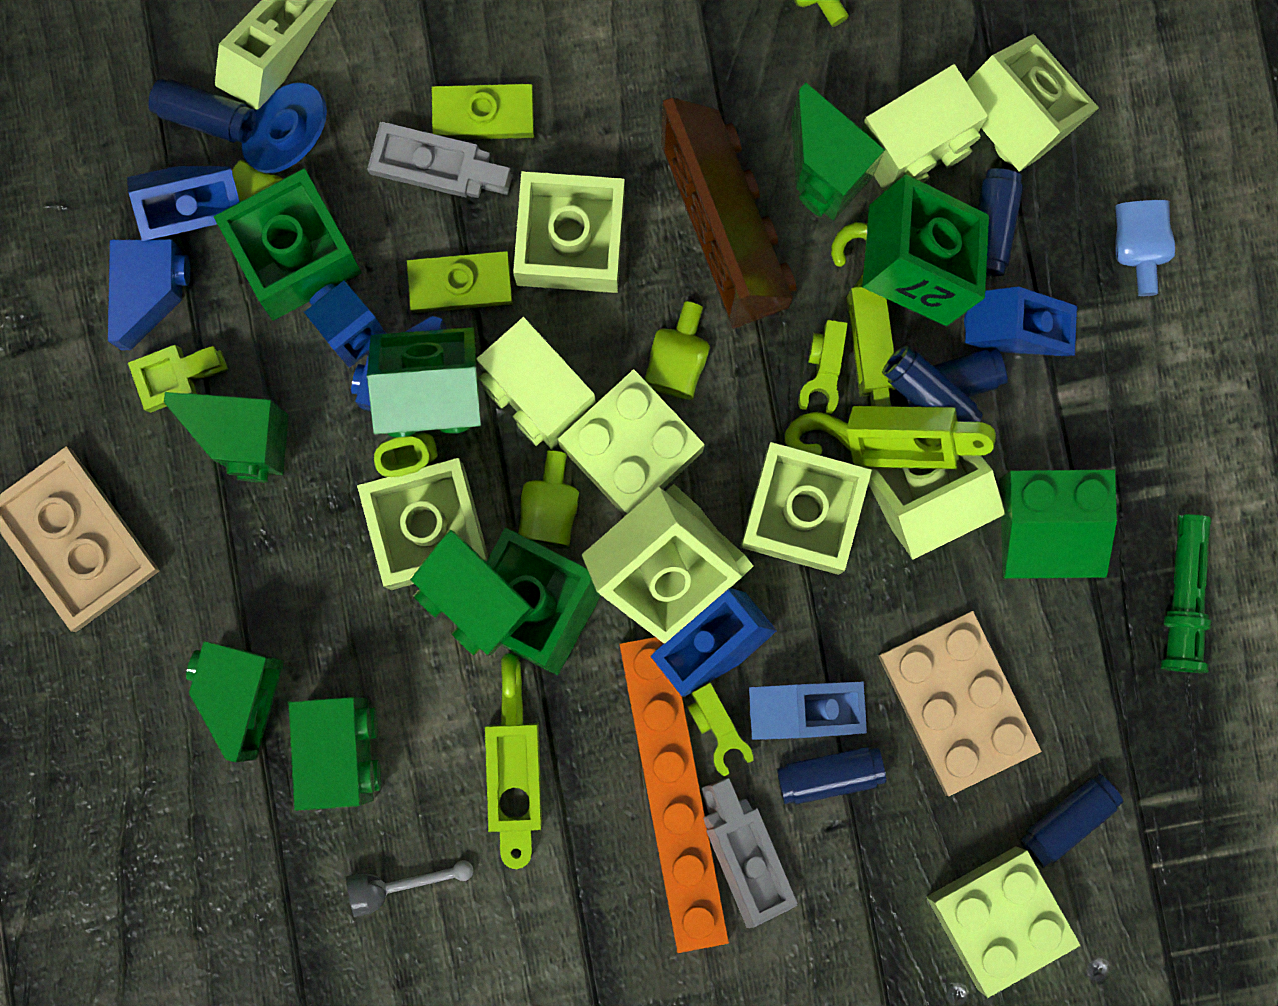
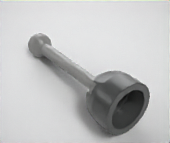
M461 860L453 868L389 883H384L379 876L372 873H358L346 876L354 918L377 911L384 904L388 893L453 878L459 881H467L473 875V866L470 862Z

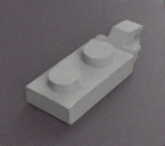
M380 122L367 168L370 175L465 198L467 196L479 198L481 189L508 195L513 176L509 167L489 163L490 153L480 150L477 144L385 122Z
M729 778L718 780L701 788L704 802L710 814L703 817L705 826L708 829L706 832L746 927H756L796 907V898L758 808L752 809L747 799L738 800Z

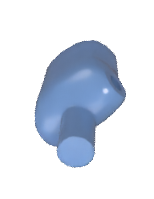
M1145 200L1115 205L1117 223L1115 240L1116 259L1122 265L1136 266L1138 296L1159 294L1157 265L1169 262L1175 256V240L1170 224V203L1167 200Z

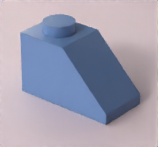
M864 682L749 687L752 740L867 733Z

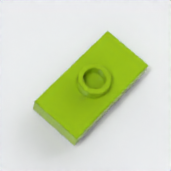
M532 84L432 86V134L456 140L534 138Z
M508 251L407 260L410 309L412 313L513 304Z

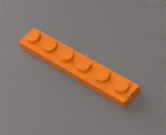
M653 637L619 645L677 953L729 944L710 841L703 819L705 815L683 700L680 693L650 657L664 644L658 638Z

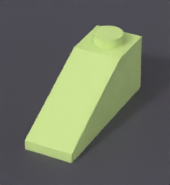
M261 0L219 43L215 86L258 110L286 80L336 0Z

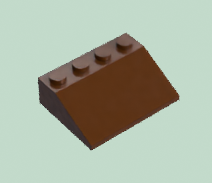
M673 97L662 102L661 147L732 329L788 309L793 299L791 292L797 290L795 279L787 262L779 264L772 247L778 244L777 234L768 215L761 217L754 199L760 198L758 185L750 169L742 171L736 153L742 151L734 125L732 123L724 125L720 112L717 109Z

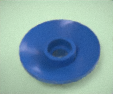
M292 83L277 89L258 110L255 109L256 123L253 133L247 142L242 143L244 159L251 167L262 173L280 172L299 162L313 148L324 128L327 107L322 94L315 87L307 83Z

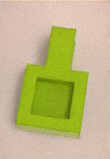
M827 320L822 334L813 333L808 363L817 364L815 379L803 386L799 394L798 404L800 409H807L809 395L817 391L822 392L827 397L826 413L832 414L836 409L839 401L837 381L841 369L848 323Z
M173 345L128 362L143 408L150 413L167 407L164 403L165 392L197 394L193 380L215 376L228 370L222 351H216L214 346L184 357L181 348Z
M707 683L693 691L691 695L695 703L687 706L700 732L703 734L711 729L717 740V745L713 752V763L717 771L724 777L730 774L723 760L725 753L730 749L740 750L747 763L752 762L753 753L751 748L739 737L711 683Z

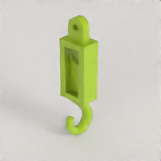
M855 222L849 224L836 234L831 245V256L836 266L842 267L846 264L844 248L851 239L863 238L866 240L868 223ZM862 275L854 287L851 288L846 298L860 397L870 396L871 406L891 407L889 393H892L895 388L888 382V378L882 374L885 364L894 354L887 299L862 288Z
M853 406L848 423L826 413L811 412L796 418L785 431V444L787 447L816 455L822 454V447L819 444H804L800 441V437L812 430L825 431L836 437L851 451L854 465L860 467L956 469L959 455H987L993 450L996 439L995 430L986 423L958 422L956 408Z
M506 653L501 658V724L485 726L488 832H500V855L503 863L511 869H520L525 867L532 857V830H541L539 723H523L521 665L519 658L514 653ZM519 788L529 796L530 807L522 817H508L501 810L500 797L507 789ZM515 848L521 851V855L518 857L512 854V850Z

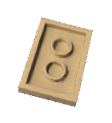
M67 446L0 494L1 535L72 632L79 631L160 571L80 459Z
M973 611L878 655L945 796L949 797L1042 752Z

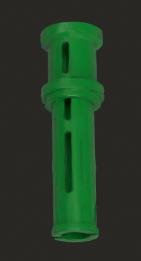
M1193 514L1177 516L1178 535L1174 569V594L1172 611H1168L1167 616L1164 617V626L1169 629L1167 658L1161 660V669L1208 673L1209 664L1204 662L1205 632L1211 629L1212 620H1209V615L1205 614L1208 545L1212 520L1208 516Z

